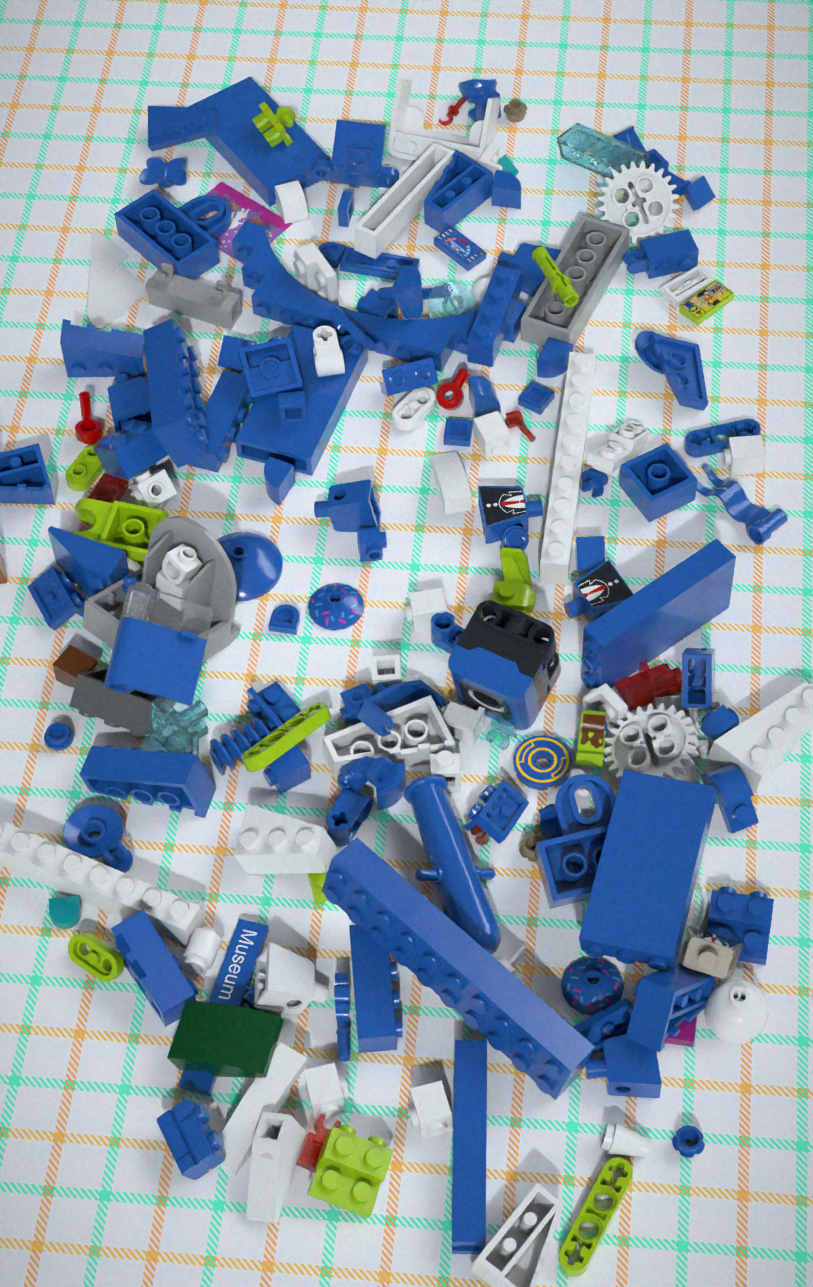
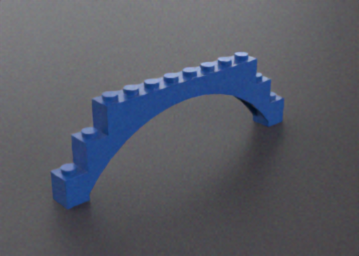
M245 221L233 238L232 245L234 258L245 262L241 268L243 285L255 290L251 296L253 314L281 322L285 325H297L314 330L320 326H330L336 331L338 336L345 337L346 335H351L348 331L342 334L332 324L335 319L328 311L334 303L316 295L300 284L280 263L270 247L268 227ZM517 302L505 333L504 341L514 343L521 331V318L526 311V304ZM335 304L377 344L372 351L405 362L433 358L435 369L439 372H442L453 351L467 355V339L479 311L478 309L443 318L394 319L356 312Z

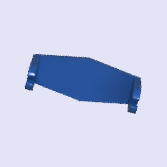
M421 679L397 683L390 687L383 682L374 689L373 696L364 700L357 718L376 734L384 737L391 734V731H387L385 726L388 729L394 728L393 720L386 712L430 695L437 708L439 705L442 709L443 706H446V702L440 694Z

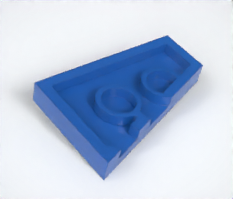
M148 106V148L152 152L218 134L217 112L213 108Z
M652 333L648 338V342L679 405L704 411L708 406L699 344Z

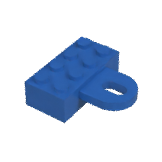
M155 189L114 213L118 235L157 269L162 270L161 264L167 263L173 266V274L192 280L220 263L218 245L215 238L226 232L232 223L231 208L222 198L210 195L199 196L176 208ZM209 212H218L205 221H198L199 218Z
M579 774L570 777L561 785L555 798L554 808L562 836L537 842L534 848L535 858L550 909L589 900L616 800L612 788L598 776ZM579 789H585L591 795L595 808V815L591 818H585L579 813L574 793Z

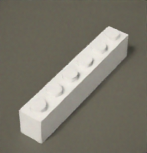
M433 143L354 226V250L376 259L423 209L426 197L436 181L441 179L443 170L446 165L449 166L455 151Z

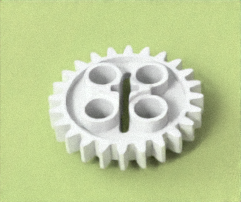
M632 161L628 170L622 164L621 173L619 174L613 170L612 175L614 179L612 180L607 177L604 179L609 186L600 187L599 189L605 194V196L597 198V201L604 203L603 206L597 208V211L605 212V215L600 220H608L610 224L630 229L629 237H631L632 245L636 243L637 238L642 240L646 239L647 236L650 238L655 237L656 232L659 235H664L662 227H672L668 219L677 218L672 213V210L679 209V205L673 203V200L679 198V195L672 194L671 192L677 186L668 185L671 176L663 178V168L657 173L654 172V163H652L649 169H646L644 161L641 162L639 168H636L634 161ZM643 179L650 181L651 191L647 193L641 192L638 189V182ZM628 182H632L637 198L644 200L642 209L649 221L648 224L644 223L639 208L632 206L635 198L628 187ZM616 191H626L628 201L626 203H618L614 197ZM658 203L662 209L659 216L650 215L648 212L649 204ZM629 213H634L638 217V224L634 227H629L625 223V216Z
M661 703L658 709L654 710L652 704H649L647 711L644 712L639 706L637 707L636 715L633 716L630 712L626 713L627 721L617 720L620 726L619 729H610L613 737L605 739L608 747L604 749L607 757L604 760L612 776L617 778L619 784L623 770L677 779L676 775L678 773L686 776L687 773L684 767L694 766L691 757L699 755L696 747L700 746L697 738L699 735L691 718L686 717L683 710L677 712L674 705L666 710L664 704ZM645 728H648L654 751L659 760V766L657 767L644 733Z

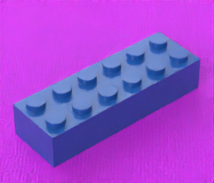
M171 318L144 330L143 334L153 433L176 467L180 468L206 457V444L209 442L204 431L206 421L202 414L204 404L200 397L202 387L198 380L200 371L196 364L198 354L193 345L189 346L187 344V338L182 327H177Z

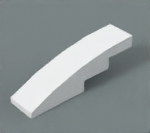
M282 1042L274 1051L266 1078H255L220 1135L224 1142V1147L221 1150L226 1159L218 1166L236 1176L251 1155L252 1141L262 1111L271 1113L279 1111L291 1094L290 1087L307 1066V1057Z

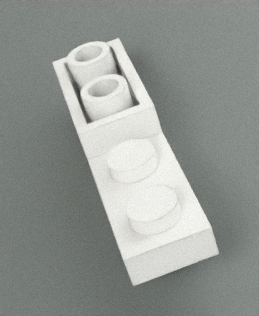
M629 421L609 433L607 443L589 453L586 464L593 466L592 468L619 477L620 465L637 457L648 440L651 431L644 429V425L638 422Z

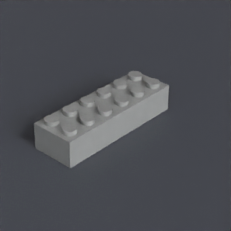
M582 215L555 260L560 271L571 280V286L579 295V301L573 307H566L559 295L554 294L551 290L550 282L545 277L521 318L522 341L544 347L548 337L571 343L573 347L575 346L623 262V255L629 250L630 229Z

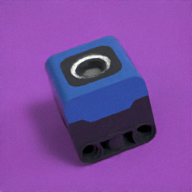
M487 600L481 602L448 660V667L459 702L470 706L476 711L479 706L485 708V716L514 729L526 730L530 728L561 673L559 656L555 651L557 645L553 628L523 612L511 609L495 601ZM487 616H496V618H489L486 621H484V618Z

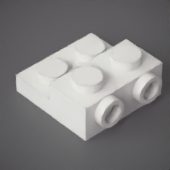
M311 242L296 248L293 253V257L296 259L293 261L296 280L316 295L339 305L337 274L316 245Z

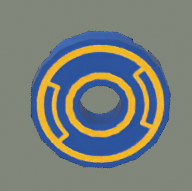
M546 735L533 736L524 740L516 748L513 756L514 771L519 781L528 788L540 791L548 790L549 787L553 786L556 788L569 778L572 769L571 752L557 738ZM539 759H546L551 764L547 767H538L535 762Z

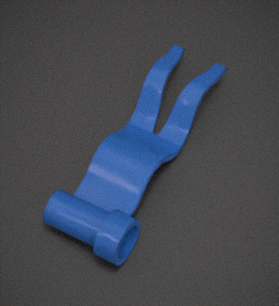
M707 464L702 466L710 482L720 489H707L697 480L696 490L705 497H718L734 520L749 525L747 533L755 544L762 545L770 539L771 533L787 522V515L782 509L777 508L771 513L763 507L752 504L738 482L734 480H720Z

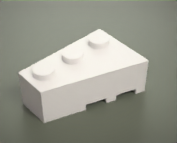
M247 804L234 857L247 874L327 873L331 859L335 856L337 846L324 827Z
M536 1183L476 1258L471 1271L490 1287H535L564 1204L539 1183Z

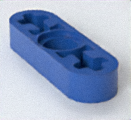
M743 419L694 430L686 435L684 450L687 455L694 458L722 453L723 449H727L728 441L720 442L715 438L716 436L741 437L760 435L761 427L753 419Z

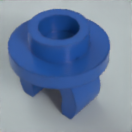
M593 468L582 472L581 480L583 482L581 484V491L587 492L593 489V498L602 496L604 492L603 486L608 483L607 475Z
M119 842L112 852H104L103 864L126 873L133 865V856Z

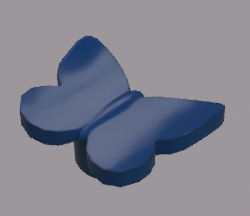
M148 158L146 160L147 168L143 169L139 175L140 183L143 185L157 183L162 188H170L174 185L182 186L187 183L186 171L184 170L186 160L178 158L164 163L158 158Z

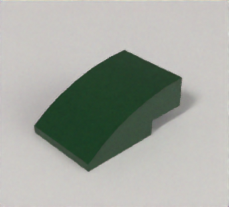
M186 1001L167 1059L179 1070L207 1071L212 1077L266 1078L284 1020L276 1015L234 1005Z

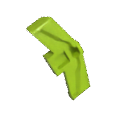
M500 548L504 581L494 582L492 601L529 616L535 607L536 593L532 587L528 557L521 549Z

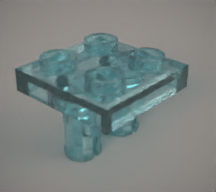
M162 696L152 701L151 720L153 723L152 739L159 748H164L170 753L183 754L184 752H189L199 757V739L208 734V727L202 720L208 716L206 705L201 700H198L183 711L177 712Z

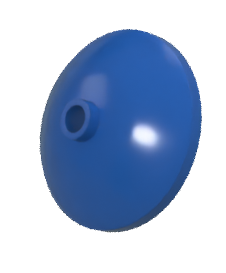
M234 532L217 539L226 552L235 574L237 585L236 602L259 598L275 587L282 575L283 562L278 547L270 539L253 532Z

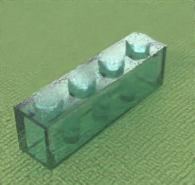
M580 123L574 124L557 137L562 159L605 178L613 180L612 171L615 170L620 174L621 165L623 164L628 170L632 161H634L636 168H639L642 161L645 162L646 169L650 167L649 156L646 151ZM628 182L629 188L633 187L632 182Z

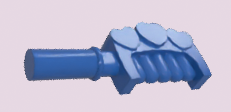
M348 972L335 973L334 1002L339 1028L336 1030L338 1060L341 1062L350 1060L351 1031L348 1029L350 1028Z

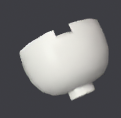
M728 979L718 983L711 990L704 1009L707 1026H710L718 1039L730 1044H746L751 1042V1039L758 1034L760 1036L764 1032L769 1016L767 999L762 990L754 983L744 979Z

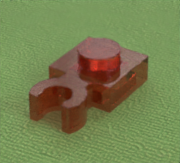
M323 1113L315 1120L314 1131L316 1134L309 1131L305 1136L295 1164L313 1173L325 1135L329 1131V1129L324 1127L325 1114ZM337 1120L332 1127L337 1128L338 1125H341V1121Z

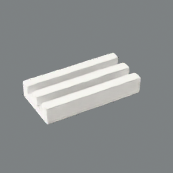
M697 265L661 286L659 294L662 297L665 295L666 301H672V306L676 309L716 279L700 265Z

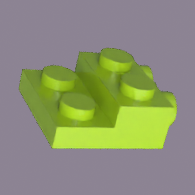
M338 1125L337 1128L332 1127L325 1135L307 1195L369 1218L372 1214L380 1185L385 1180L393 1150L386 1148L387 1143L381 1138L369 1137L366 1140L356 1136L357 1131L350 1126Z

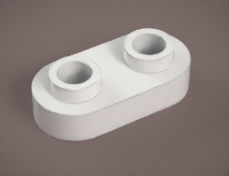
M428 387L412 390L393 409L394 425L401 430L415 428L435 408L436 395L434 391Z

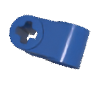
M343 788L340 791L335 804L326 817L327 833L336 846L341 847L351 843L360 826L370 814L373 806L372 797L350 788Z

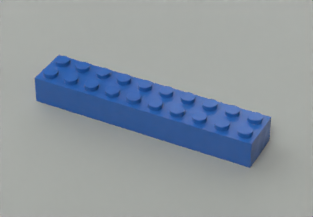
M355 838L331 859L322 892L328 901L338 905L347 913L349 919L354 924L360 925L366 930L376 944L385 947L400 965L406 966L417 976L422 985L432 989L447 1007L453 1008L460 1014L470 1028L479 1031L495 1050L501 1051L512 1061L517 1070L526 1073L536 1082L537 1087L543 1093L549 1094L556 1100L580 1076L595 1046L359 838Z

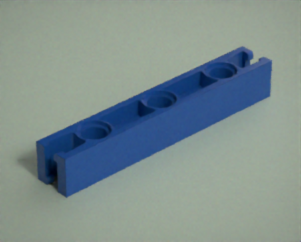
M455 1040L452 1254H480L486 1247L487 1041Z

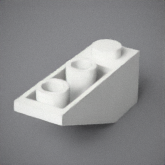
M262 1111L252 1141L246 1218L248 1220L278 1223L306 1135V1131L292 1115Z

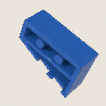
M39 443L0 453V503L55 505Z
M143 909L112 927L111 931L117 952L122 956L125 968L164 1026L167 1027L180 1019L186 1001H196L195 996L199 992L190 978L186 979L181 972L183 969L175 955L170 954L164 939L156 931Z

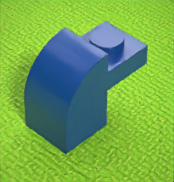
M725 764L700 775L704 785L715 786V804L719 805L728 833L733 834L759 823L751 800V796H754L746 777L739 768L734 765Z

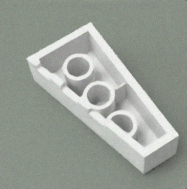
M805 681L716 739L707 758L719 767L730 764L739 768L746 777L752 791L756 793L813 727V685Z

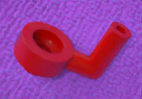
M461 368L452 383H445L437 390L436 399L438 404L449 411L458 409L464 401V393L461 387L464 382L468 383V377L473 375L467 369ZM448 391L453 392L451 400L445 399V394Z
M84 391L79 393L82 421L75 425V434L78 441L84 444H94L103 436L102 425L99 421L92 419L90 393Z

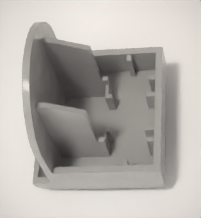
M168 517L154 527L149 540L148 553L145 555L144 566L132 574L138 576V583L143 588H156V576L162 569V562L166 553L181 544L193 548L202 565L197 575L187 585L184 609L179 612L162 599H159L158 603L133 602L123 591L122 585L124 583L122 579L85 601L82 627L103 641L112 650L120 618L122 617L141 619L176 631L182 629L198 634L199 638L207 640L202 660L204 662L229 646L237 638L241 630L240 627L232 623L237 585L230 560L217 539L202 525L186 517Z

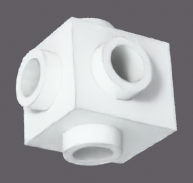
M156 469L151 473L149 470H146L135 476L136 481L129 485L132 490L130 493L131 498L136 505L154 509L162 508L167 504L166 499L177 494L165 469Z

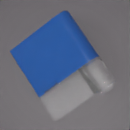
M136 582L135 585L128 586L104 686L109 690L119 693H131L137 690L191 706L215 608L152 589L151 585L144 582Z

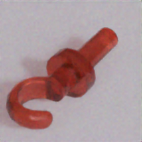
M461 97L454 106L450 105L446 114L449 119L441 121L440 118L439 123L443 126L450 125L453 121V116L456 117L459 114L458 110L466 102V99Z

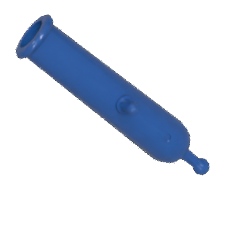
M436 775L421 777L408 785L403 795L404 799L411 804L431 868L418 869L415 872V878L418 881H432L433 884H436L444 914L492 955L499 947L501 932L481 880H492L495 877V871L492 868H479L474 864L446 792L448 782L444 777Z

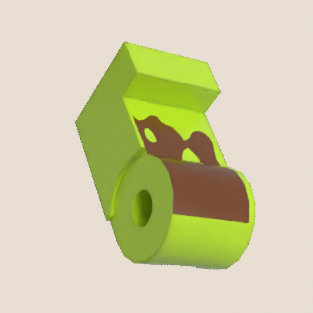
M582 710L575 764L603 766L606 712Z

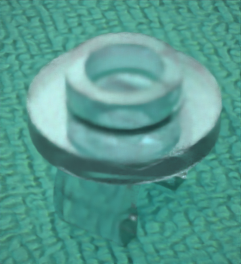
M501 718L497 723L492 720L490 724L496 728L487 733L485 740L492 743L494 738L500 735L502 741L498 748L506 750L510 744L509 735L514 738L517 737V734L513 732L515 726Z

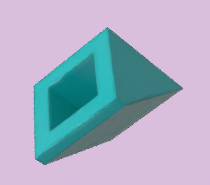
M506 155L497 163L503 167L502 171L511 173L514 176L519 173Z

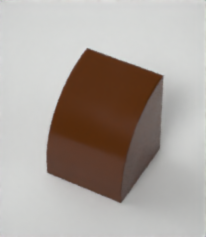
M70 644L52 664L55 678L66 686L75 687L78 674L94 669L98 664V660Z

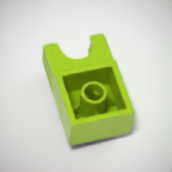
M81 498L75 507L76 515L79 521L92 526V528L87 531L69 532L124 550L128 558L136 561L143 567L145 555L148 553L151 533L158 523L168 518V511L116 500L114 503L90 498Z

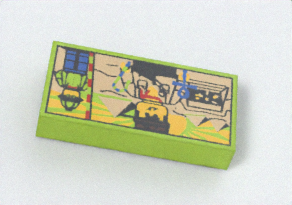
M714 280L681 304L679 312L698 326L734 299V292L717 280Z

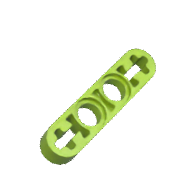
M317 702L307 706L241 755V759L247 772H255L265 768L329 721L332 716L326 702Z
M616 1157L606 1162L559 1253V1267L566 1275L577 1277L584 1274L588 1269L631 1185L633 1169L626 1159ZM622 1169L623 1177L618 1178L615 1189L610 1187L612 1172ZM599 1195H606L611 1198L613 1205L607 1210H601L595 1206L594 1199ZM585 1223H591L597 1227L598 1234L593 1238H585L580 1234L579 1228ZM578 1243L582 1246L579 1258L581 1263L575 1262L572 1266L568 1264L567 1256L572 1257Z

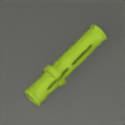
M545 247L536 248L532 252V259L550 282L551 290L554 294L559 295L566 307L575 306L579 301V295L572 288L569 277L560 271Z

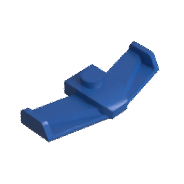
M634 126L613 135L628 163L627 169H630L632 161H634L636 168H639L641 162L644 161L646 169H649L652 163H654V172L657 173L663 168L662 177L671 176L668 185L677 186L671 191L672 194H677L679 197L684 195L681 189L691 182L689 180L685 181L668 171L669 162L658 151L652 149L646 152L634 130Z

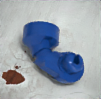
M365 756L342 766L337 781L340 787L344 789L350 788L354 791L362 788L367 781L376 788H383L394 779L397 766L385 756L378 758Z

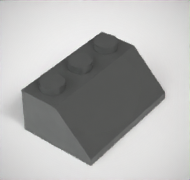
M105 666L78 674L69 706L79 710L78 713L82 716L103 719L104 724L110 727L126 728L131 735L145 738L158 732L176 704L174 701L137 690L131 693H119L109 690L104 686L108 667Z

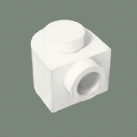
M181 544L166 553L162 562V569L166 578L171 583L178 585L196 575L202 562L197 558V553L193 548Z

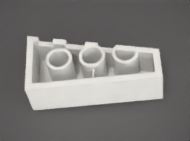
M427 696L386 712L394 723V728L388 729L385 726L387 731H391L390 735L379 736L361 722L323 737V755L334 777H338L341 773L342 766L365 756L373 758L385 756L393 763H405L406 767L430 763V754H438L444 750L455 753L456 743L432 696Z

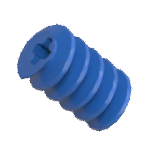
M253 718L251 726L248 723H243L241 731L237 728L231 729L230 736L225 733L221 734L220 742L214 738L210 740L209 753L215 767L222 776L225 775L224 765L235 770L234 760L236 759L244 765L241 755L270 734L261 720Z

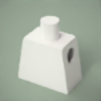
M269 942L256 959L254 1007L298 1015L304 1011L311 1001L324 1003L328 995V986L314 981L315 965L312 961L275 943Z

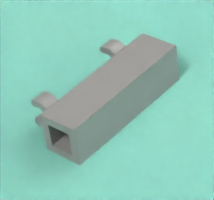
M162 263V270L157 269L153 277L148 279L145 291L151 305L229 330L233 328L242 314L240 294L228 291L229 286L227 282L217 280V287L188 279L173 274V266L167 263Z

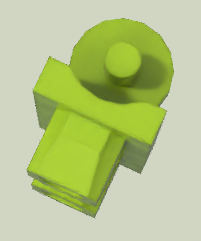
M265 101L258 105L262 112L253 118L252 121L261 133L273 126L263 134L269 145L273 148L282 141L287 146L293 143L284 128H290L294 125L293 121L296 115L293 109L290 107H279L276 110V115H274Z

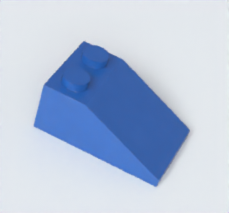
M53 526L48 528L56 564L63 571L70 574L75 584L89 598L122 580L125 575L130 574L124 550Z

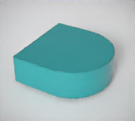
M79 895L49 899V914L52 923L56 927L69 929L78 924L81 919V899Z

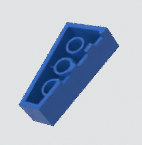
M110 745L104 747L91 746L79 774L90 792L125 800L128 795H131L146 805L153 806L154 801L170 805L169 810L181 812L183 808L195 810V816L202 818L206 817L216 791V787L199 757L189 752L182 754L170 753L164 750L147 751L139 748H115Z

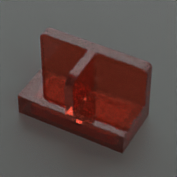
M642 661L639 665V673L617 681L616 689L631 712L639 706L644 707L654 703V697L672 696L682 692V672L679 667L670 669L667 663L650 669L646 661Z

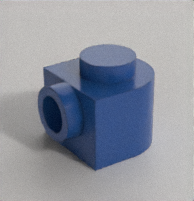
M379 527L357 529L360 562L382 560V548H387L386 533L380 532Z
M722 705L717 710H710L703 716L700 729L714 742L738 726L739 718L733 709Z

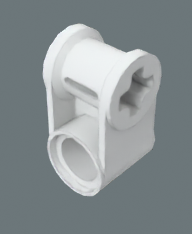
M330 326L317 327L313 332V354L317 376L324 377L344 374V359L339 347L336 331Z

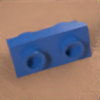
M426 358L381 371L384 381L380 382L381 392L387 396L438 384L433 358Z
M52 566L27 588L48 626L56 630L75 614L81 617L84 616L85 599L74 589L75 581L66 571L62 573Z
M277 681L258 693L253 687L247 689L248 701L246 705L248 710L254 717L259 716L270 733L302 711Z
M504 779L495 786L489 784L479 795L482 801L475 803L466 815L469 817V820L463 828L469 831L477 824L500 844L507 838L530 802Z

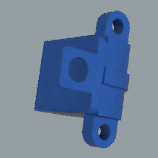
M337 120L332 160H315L312 164V176L317 180L345 184L352 188H359V186L391 188L399 180L400 174L393 167L381 166L386 125Z

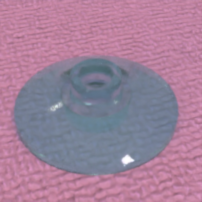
M445 280L433 287L428 297V309L432 318L460 315L476 310L475 299L471 291L464 284L455 280ZM453 300L457 301L458 307L454 305Z

